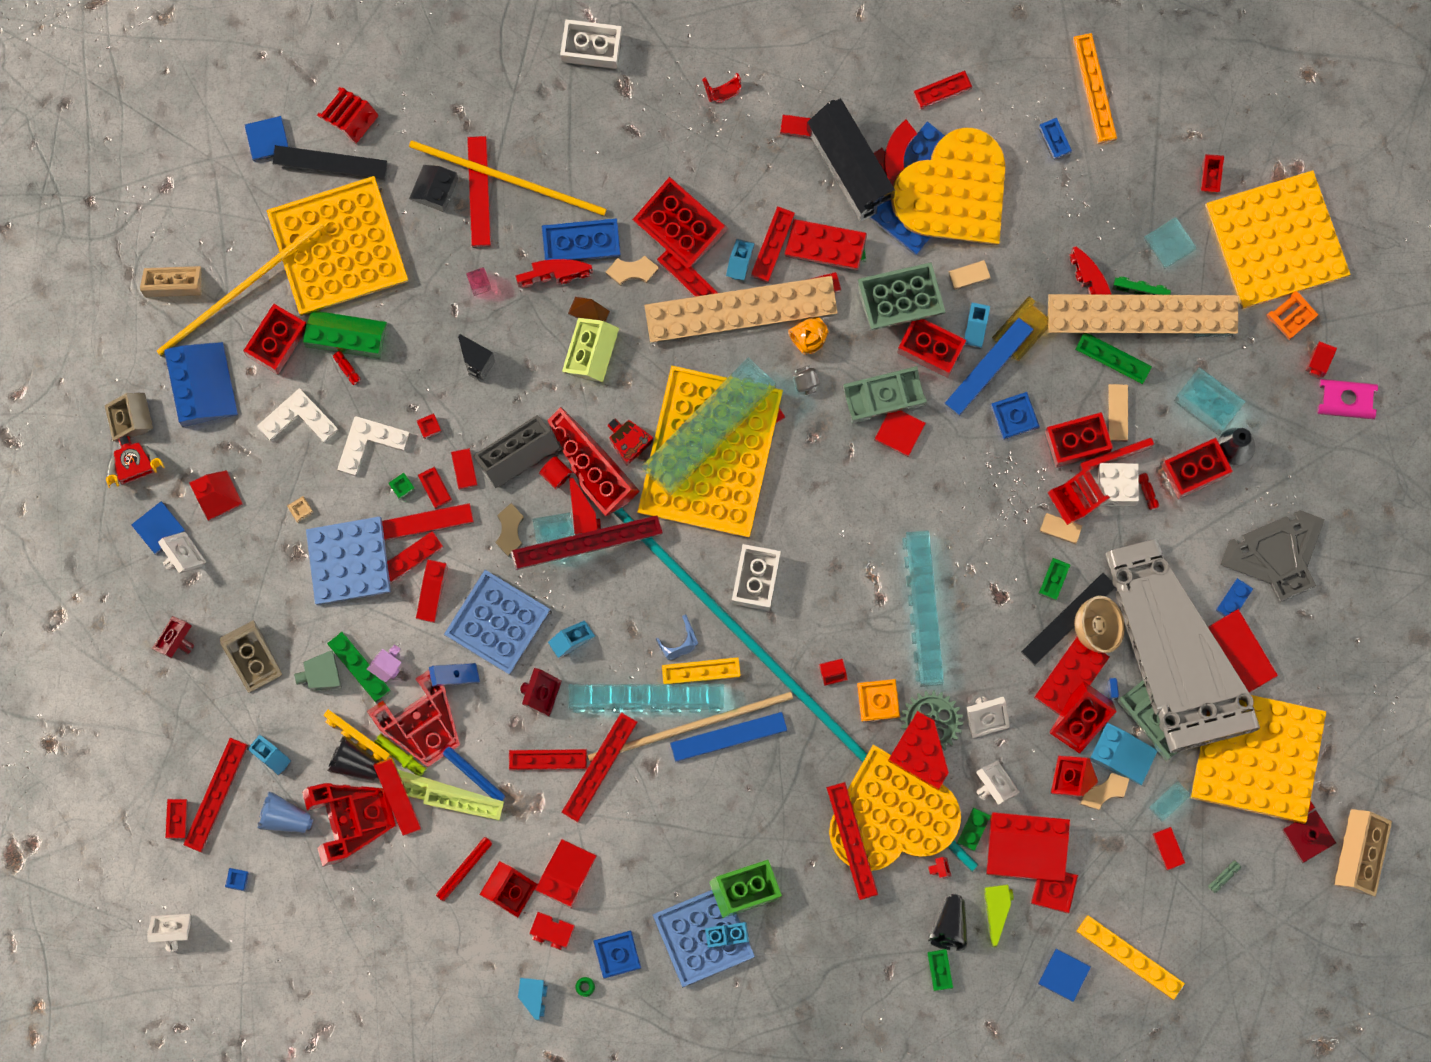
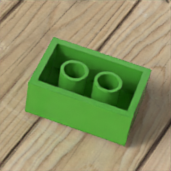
M769 860L717 876L709 881L722 918L776 901L782 896Z

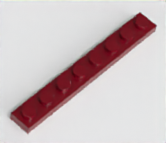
M658 515L515 549L511 551L516 570L659 536L663 532Z

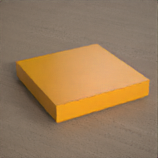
M896 679L857 683L861 722L900 718Z

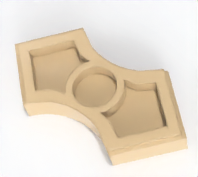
M646 256L635 262H625L617 258L606 271V274L619 285L631 279H639L647 283L659 270V267Z
M1110 773L1108 779L1103 784L1094 786L1083 795L1080 805L1100 810L1106 800L1114 797L1124 798L1129 779Z

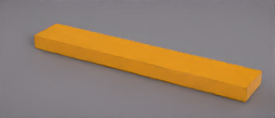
M1089 33L1074 36V45L1098 144L1117 140V135L1093 35Z

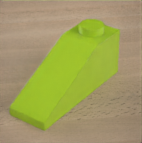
M1008 885L984 888L992 948L998 945L1011 901L1014 900L1013 890L1009 889Z

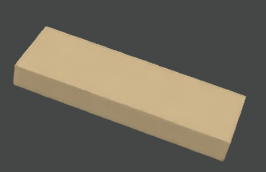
M1108 385V433L1111 442L1128 441V385Z

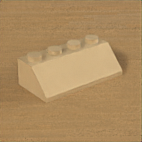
M1351 809L1334 885L1345 890L1376 897L1392 824L1391 820L1370 811Z

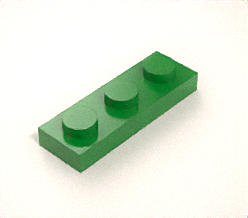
M1127 277L1115 278L1112 290L1134 295L1171 294V290L1167 289L1166 286L1156 285L1155 287L1145 281L1133 282Z

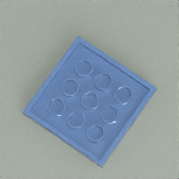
M380 516L306 529L316 605L391 593L383 524Z
M484 570L447 628L444 636L510 675L549 614L550 609L487 570Z
M712 890L653 914L682 988L755 958L749 942L708 948L705 928L741 923L737 914L722 918Z

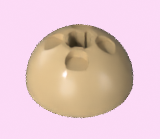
M1105 596L1090 598L1081 605L1075 616L1074 626L1076 635L1086 648L1098 653H1109L1116 650L1121 644L1125 631L1124 619L1119 607L1110 598Z

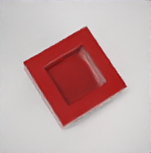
M434 413L417 420L424 439L442 432Z

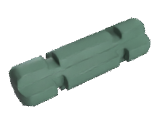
M1233 861L1229 868L1222 871L1215 878L1216 880L1209 884L1210 890L1214 893L1218 892L1221 886H1224L1234 876V873L1241 869L1240 864L1237 861Z

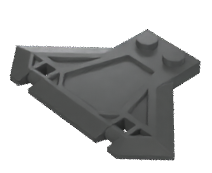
M1300 510L1294 513L1296 519L1290 521L1286 516L1242 535L1243 542L1237 543L1236 539L1230 540L1221 565L1270 583L1280 602L1308 591L1316 586L1307 567L1325 519ZM1300 526V530H1294V527ZM1248 548L1249 552L1243 554L1242 550Z

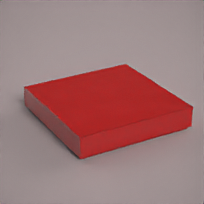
M901 410L888 413L874 441L909 457L926 423Z
M1065 872L1064 882L1036 879L1031 904L1069 914L1078 875Z

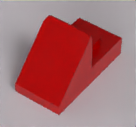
M1205 154L1202 163L1201 191L1220 192L1224 155Z

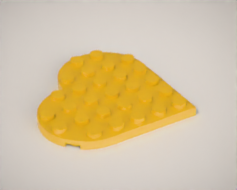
M960 128L945 135L935 146L931 160L915 162L906 167L897 176L893 184L895 196L891 199L896 217L904 224L905 228L918 235L998 245L1000 243L1005 180V159L1000 146L989 134L975 128Z
M875 745L871 747L848 788L871 871L889 866L902 852L924 857L943 851L954 841L961 823L959 804L953 793L942 784L939 791L888 762L891 755ZM833 814L829 829L831 844L837 856L849 865L835 815Z

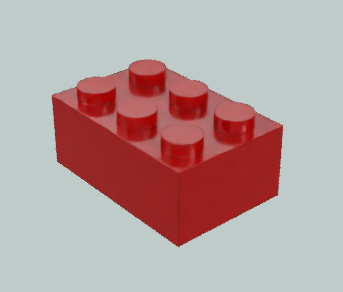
M273 304L243 352L248 358L278 375L304 336L307 323L278 305Z
M925 319L911 322L898 347L897 353L949 378L965 346L966 340Z
M1102 412L1049 426L1045 430L1056 468L1098 457L1111 452L1113 449Z
M1213 438L1169 458L1162 464V468L1178 500L1229 477L1233 472L1217 438Z

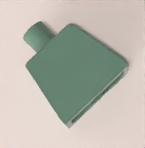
M332 650L304 661L305 671L294 674L296 684L308 683L310 691L342 689L335 655Z

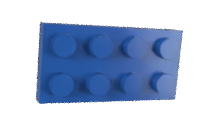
M617 218L542 225L545 260L567 259L580 261L621 257Z

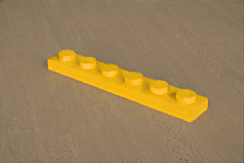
M1088 915L1076 931L1172 1000L1175 999L1185 984Z

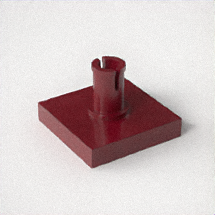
M172 616L152 649L169 658L173 657L177 649L182 650L185 654H189L191 650L187 647L193 649L194 644L184 638L192 625Z
M534 668L529 683L524 682L520 688L521 693L525 695L522 705L550 717L562 680L541 669Z
M1317 810L1308 814L1305 824L1294 822L1282 829L1302 863L1336 844Z

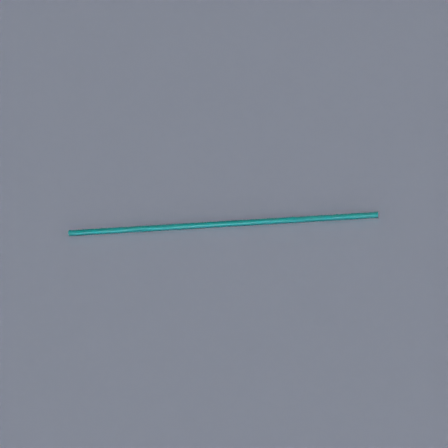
M623 508L613 512L623 523L635 521ZM652 537L641 540L862 762L865 760L867 753ZM955 841L948 846L971 871L978 866Z

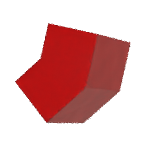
M843 658L819 664L824 686L848 680Z

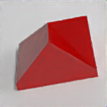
M1058 756L1051 794L1082 797L1098 783L1090 758Z

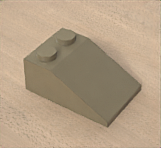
M254 620L220 638L222 648L248 693L282 675Z

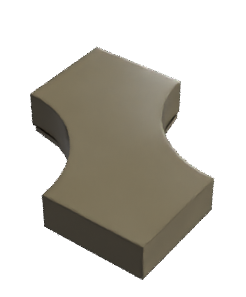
M512 503L497 515L501 522L502 530L495 543L508 557L511 555L512 550L518 549L523 545L518 537V528L524 516Z

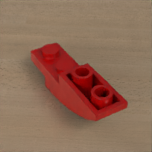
M1077 246L1073 247L1069 256L1072 265H1075L1077 269L1075 272L1077 282H1081L1082 287L1090 285L1088 287L1089 295H1111L1109 286L1097 265L1085 252Z
M551 259L531 263L532 271L515 276L518 287L527 288L531 287L535 282H548L552 280V277H555L557 284H568L575 278H588L590 274H593L592 265L580 261Z

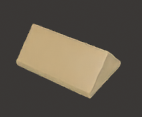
M201 266L144 268L140 291L144 297L201 295Z

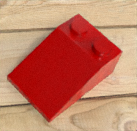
M1083 681L1070 696L1050 730V734L1080 754L1117 712L1112 700Z
M561 839L535 889L536 892L572 909L597 855Z

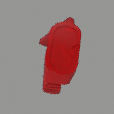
M735 73V76L730 81L716 88L709 86L706 77L702 79L710 102L722 103L737 96L741 91V78L738 73Z

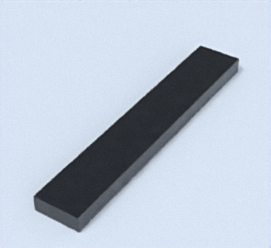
M275 145L272 164L367 178L375 176V179L385 180L388 161Z
M1102 573L1030 642L1021 653L1035 666L1075 627V616L1081 605L1096 596L1106 597L1115 588L1113 582Z

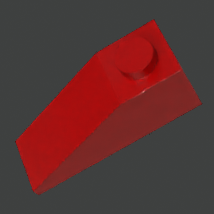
M569 478L575 535L601 529L600 518H596L595 511L574 478Z
M427 560L416 619L435 623L448 570L446 563Z

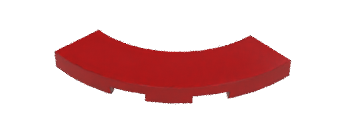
M907 119L892 133L885 149V173L892 185L897 176L904 170L906 148L909 142L917 135V132Z

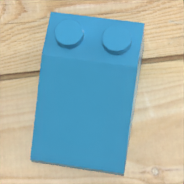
M1106 723L1090 756V760L1103 768L1142 785L1158 751L1126 731Z

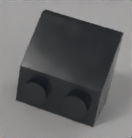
M423 165L409 199L445 212L458 181L457 172L441 166Z
M460 334L458 338L466 369L469 372L468 375L476 380L480 378L484 381L495 363L493 352Z

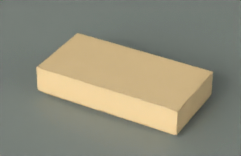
M985 260L948 272L954 290L990 279Z
M1046 513L1040 532L1076 544L1082 525L1077 523L1067 525L1062 518Z

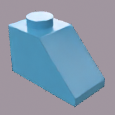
M736 239L730 255L726 276L734 280H745L755 243Z
M584 620L561 630L548 643L556 656L560 658L594 638L595 635Z
M261 735L247 748L277 775H280L291 762L286 755Z

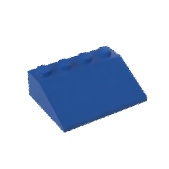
M223 342L183 345L164 350L177 416L182 427L238 415Z

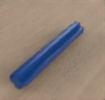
M447 747L444 750L443 755L491 798L500 801L505 799V795L451 747Z

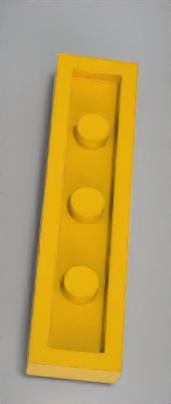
M739 657L662 665L664 685L741 678Z
M329 709L323 715L327 719L325 722L334 729L337 726L343 730L341 732L343 736L349 739L354 738L358 741L357 745L365 751L369 749L373 752L372 756L381 762L392 757L387 751Z

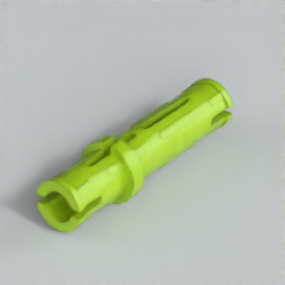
M382 733L374 741L375 744L400 762L404 769L407 768L415 775L421 777L424 774L423 772H426L427 768L417 762L413 755H408Z

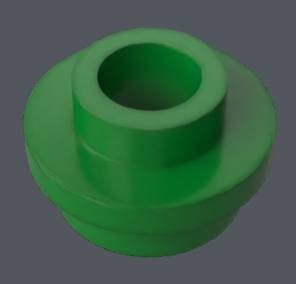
M582 977L576 982L575 989L580 996L588 997L593 994L595 984L592 979ZM585 983L589 985L587 991H583L581 988Z

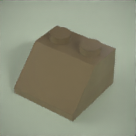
M125 393L105 405L113 441H118V439L124 436H129L130 438L140 436L153 429L145 393Z

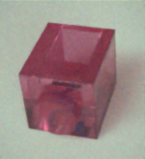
M484 267L466 273L473 296L491 290Z

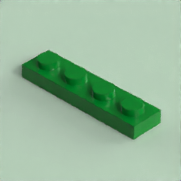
M1083 333L1075 349L1141 384L1144 383L1152 368L1149 364L1088 333Z
M340 632L327 643L375 703L391 691L381 679L367 670L369 663L343 632Z

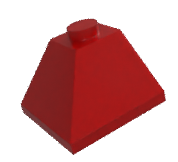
M227 470L206 474L189 483L208 521L243 505Z

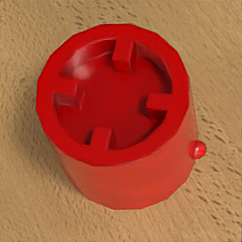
M557 456L550 459L539 472L555 490L560 488L573 473Z

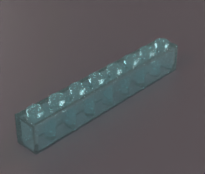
M929 531L906 532L905 538H902L903 550H907V557H904V566L909 571V576H906V586L910 587L911 592L908 595V606H912V613L909 614L910 625H914L911 640L912 644H916V651L913 652L914 663L918 665V670L915 671V681L919 682L920 687L943 685L944 679Z
M569 684V710H573V713H585V710H592V713H604V710H612V713H623V710H631V713H643V710H650L651 713H662V710H670V713H681V710H689V713H700L701 710H709V713H720V710H724V684Z

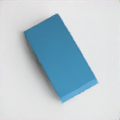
M746 922L705 928L708 948L749 942Z

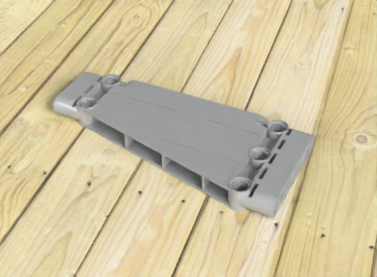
M1154 539L1107 552L1105 555L1113 576L1112 582L1115 588H1117V601L1153 711L1159 717V727L1164 732L1170 753L1180 752L1259 730L1260 726L1253 708L1252 696L1171 570L1168 562L1164 559L1159 541ZM1154 567H1161L1163 572H1157ZM1118 576H1124L1127 581H1120ZM1239 700L1245 701L1247 707L1241 706ZM1202 710H1208L1210 716H1205ZM1165 720H1172L1174 726L1167 725Z

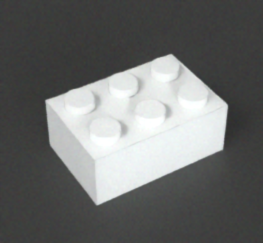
M565 19L560 54L561 62L617 69L622 36L621 26Z
M742 545L732 604L770 611L781 551Z

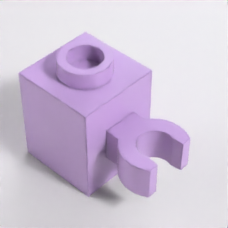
M394 644L388 652L382 649L375 656L367 670L385 683L390 678L394 679L400 671L398 667L401 662L395 658L400 648Z

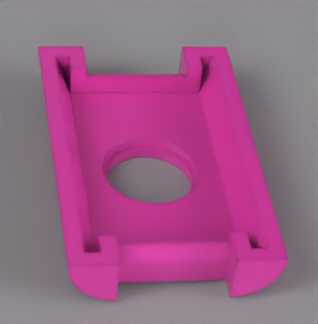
M1320 379V387L1324 388L1323 404L1318 405V414L1375 420L1377 409H1373L1374 393L1378 391V384ZM1350 390L1355 393L1356 401L1353 404L1348 405L1342 401L1341 395L1344 391Z

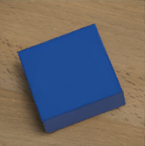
M1110 678L1107 681L1109 699L1117 700L1119 697L1118 682L1116 678Z
M229 868L225 887L245 891L249 872Z

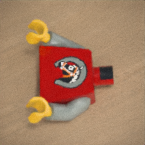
M124 436L118 439L121 449L114 451V456L110 460L106 482L108 488H111L110 485L116 483L118 487L119 482L121 485L156 473L157 467L162 466V468H165L157 453L148 446H141L139 442L132 444L130 437Z

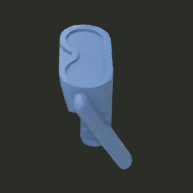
M686 614L682 618L688 636L683 645L677 648H667L661 644L659 638H656L661 651L668 660H675L682 655L689 654L694 650V646L698 645L697 638Z

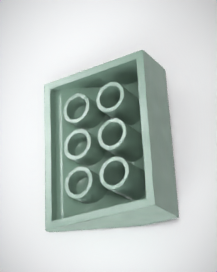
M932 262L858 279L859 295L871 330L946 313Z

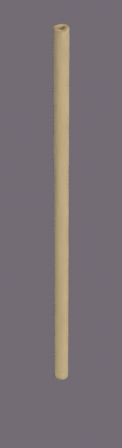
M792 693L781 694L625 743L620 753L793 699ZM596 753L588 755L590 762H592Z

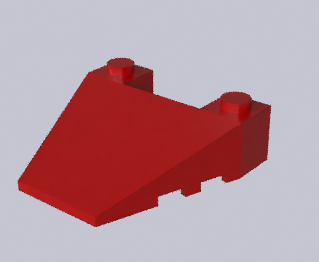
M427 670L415 678L426 695L394 716L383 700L367 712L382 733L429 767L444 757L443 752L447 747H451L454 750L460 746L445 687L432 686L430 672Z
M323 783L307 787L302 792L307 811L326 807L335 841L323 843L317 848L322 867L342 862L396 826L391 806L383 788Z

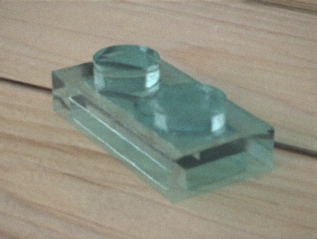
M1177 781L1149 809L1163 822L1191 795Z

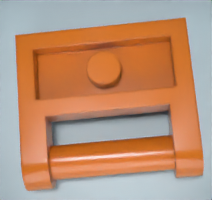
M1295 291L1275 311H1270L1267 317L1290 340L1317 318L1318 314ZM1295 303H1298L1300 305L1296 310H1294L1290 315H1288L1284 320L1281 321V319L1279 318L1280 315H1282Z

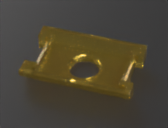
M1030 296L992 337L994 342L997 343L1018 318L1033 328L1034 331L1013 354V358L1017 361H1020L1048 329V316L1046 317L1033 306L1036 301Z

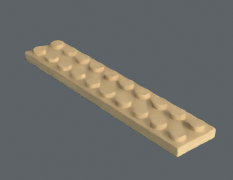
M832 276L644 305L650 343L838 313Z
M1048 294V333L1237 334L1238 295Z

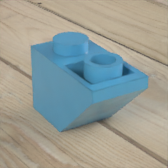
M971 303L964 337L966 340L965 345L982 348L990 306Z
M520 978L518 998L534 1019L540 1021V1017H544L545 1005H542L543 997H547L548 985H544V980Z

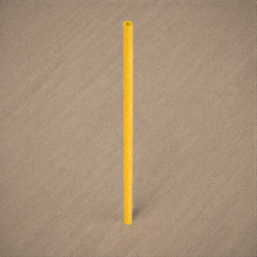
M412 140L409 144V147L605 216L606 208Z
M320 221L156 350L160 356L164 355L165 349L172 348L324 228L323 224Z

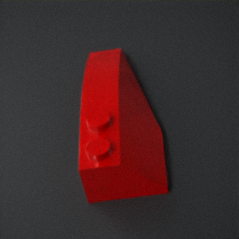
M562 407L547 420L557 441L560 442L565 457L568 458L572 466L573 473L576 474L579 480L580 487L605 516L627 505L640 492L601 446Z

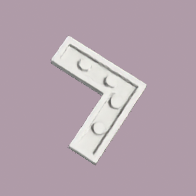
M300 388L257 425L259 430L270 441L298 416L324 443L338 431L337 427Z
M355 416L337 470L356 476L368 441L404 451L410 433Z

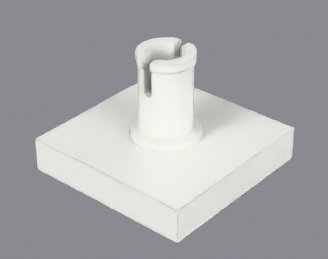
M186 532L164 537L158 542L168 556L163 564L164 566L167 565L165 568L170 571L176 568L179 573L202 567L206 563Z
M982 697L983 703L981 698H978L976 705L966 707L972 738L1010 728L1004 697L990 701L986 697Z
M998 760L976 772L985 784L977 790L978 795L985 792L980 796L982 800L992 795L999 805L1020 793Z
M191 914L151 916L147 934L148 942L165 941L166 951L170 952L171 946L172 952L178 949V940H188Z

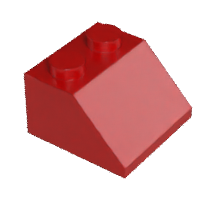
M499 861L479 895L518 918L538 884L513 867Z

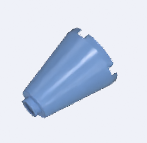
M268 791V797L265 798L259 816L261 819L257 823V828L260 830L305 833L306 829L310 830L313 819L310 818V814Z

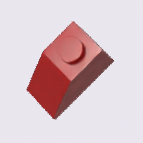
M1319 341L1312 352L1306 371L1310 372L1309 374L1313 377L1324 378L1337 348Z

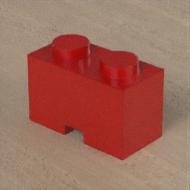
M537 912L529 934L533 936L532 940L543 944L544 941L551 943L550 947L562 950V947L567 949L575 925L559 920V923L553 922V917Z

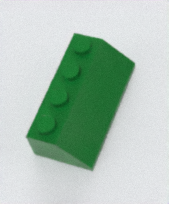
M314 311L311 312L307 321L303 343L306 348L332 352L341 351L344 354L380 359L387 322Z

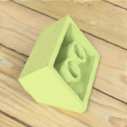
M578 318L562 372L591 381L603 382L619 328L605 321Z

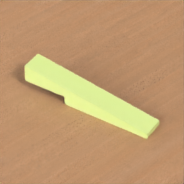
M398 770L408 796L424 800L423 804L500 820L503 801Z

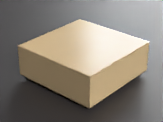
M304 496L287 505L297 523L313 514Z

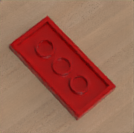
M1239 609L1208 626L1249 693L1278 676Z

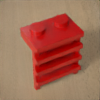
M339 87L337 89L339 93L323 113H318L317 116L343 131L351 142L357 144L379 115L368 101H364L352 92H348L345 88Z
M1090 465L1065 484L1047 492L1067 525L1083 519L1110 498L1108 495L1104 496L1089 471L1092 469ZM1086 482H1087L1088 485L1090 486V488H1091V490L1093 491L1094 495H1093L1092 492L1090 491V489H1089V487L1087 486Z

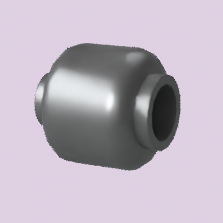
M810 365L796 369L793 380L797 391L805 392V395L816 392L815 388L820 385L816 369L810 368Z

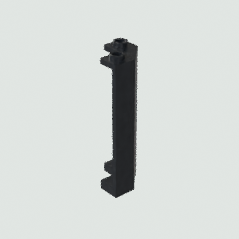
M842 99L829 101L807 122V131L861 222L877 214L878 205L893 199L895 189Z

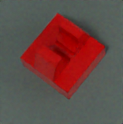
M947 857L936 858V865L928 867L930 875L939 874V878L952 877Z

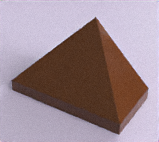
M575 297L568 315L575 318L606 322L610 311L593 299Z

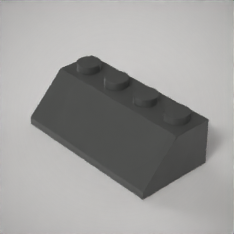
M536 415L473 456L489 481L497 488L513 477L520 475L527 468L536 465L546 456L552 455L560 446L550 429Z

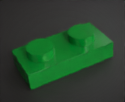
M1052 558L1038 594L1056 601L1070 564Z
M973 808L957 844L975 851L991 816Z
M947 949L927 952L933 991L953 989Z

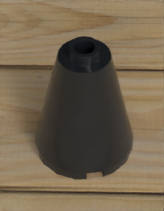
M1245 428L1228 429L1218 439L1230 465L1245 464L1254 455L1255 441L1250 431Z
M342 736L339 741L341 742L340 746L336 747L327 771L371 781L378 778L374 764L380 761L349 738Z
M951 894L949 897H946L928 938V942L931 941V945L950 950V947H957L956 951H962L967 948L966 907L962 896Z

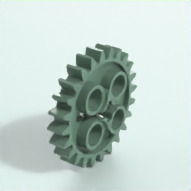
M926 690L924 697L917 693V700L913 697L910 698L912 705L905 704L908 711L902 710V714L906 717L900 718V721L905 723L900 728L907 729L916 712L922 713L920 707L923 705L929 706L931 712L924 715L934 718L935 723L948 726L946 729L935 724L936 729L941 730L943 733L940 743L945 751L947 749L946 744L951 747L953 746L951 739L958 740L955 733L961 734L962 730L957 728L963 726V722L958 721V719L963 717V715L957 714L960 707H953L956 701L949 702V695L945 699L942 698L943 692L936 696L935 690H933L931 695ZM942 711L947 712L949 719L941 720L939 713Z

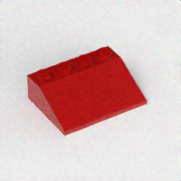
M671 177L663 183L632 219L687 269L695 264L729 229Z
M992 812L990 817L986 875L1064 882L1070 819Z

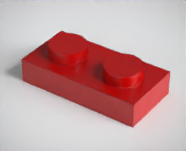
M167 799L166 839H186L187 799Z

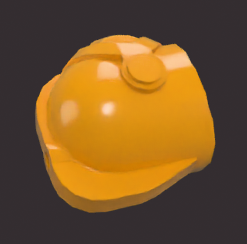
M819 317L809 318L788 330L789 337L803 355L819 351L829 333L827 326Z

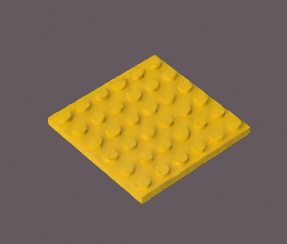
M1314 171L1211 201L1205 205L1242 309L1351 275Z
M375 176L266 210L279 252L319 221L324 226V228L282 260L300 316L409 282Z
M1251 695L1260 729L1252 733L1200 746L1190 799L1305 824L1307 822L1326 711ZM1239 700L1241 706L1247 707L1245 701ZM1208 710L1206 713L1207 717L1210 716V712Z

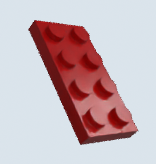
M793 219L785 256L859 270L867 233Z
M1076 637L1034 698L1060 715L1073 692L1083 681L1091 685L1110 656L1106 653H1098L1086 648Z

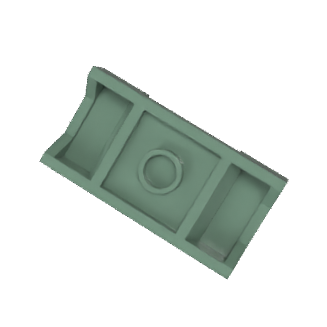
M917 366L843 384L852 424L869 420L871 417L903 409L910 410L926 406L927 404Z
M1142 680L1133 689L1121 696L1117 702L1128 716L1135 720L1155 745L1154 748L1167 761L1176 753H1170L1164 732L1159 727V717L1153 711L1144 680ZM1165 720L1167 725L1174 726L1172 720Z

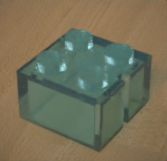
M571 513L533 519L536 544L574 535Z

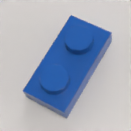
M1057 118L1039 125L1054 160L1072 152Z
M1237 578L1216 611L1225 617L1237 609L1240 610L1253 588Z

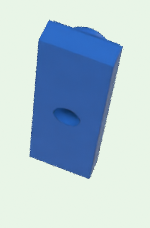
M476 663L429 667L432 686L480 682Z

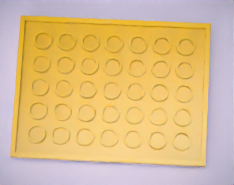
M671 365L637 513L651 517L658 515L660 519L750 538L783 390Z

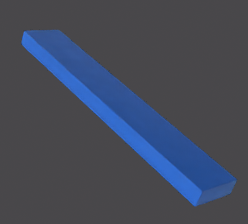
M1018 318L948 398L945 405L960 416L1034 331L1033 328Z
M779 712L671 742L670 745L675 762L786 732L787 727L783 713Z

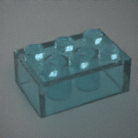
M1200 367L1174 400L1175 403L1218 436H1220L1245 403V401Z

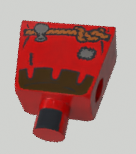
M615 418L607 425L613 432L609 437L610 442L626 466L654 442L651 435L630 420L622 425Z

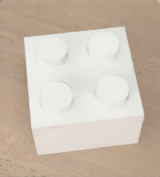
M1099 464L1098 486L1104 496L1108 495L1110 497L1101 505H1137L1139 502L1138 464Z

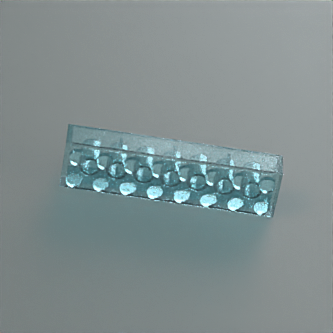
M748 357L642 465V470L671 496L776 388V383Z

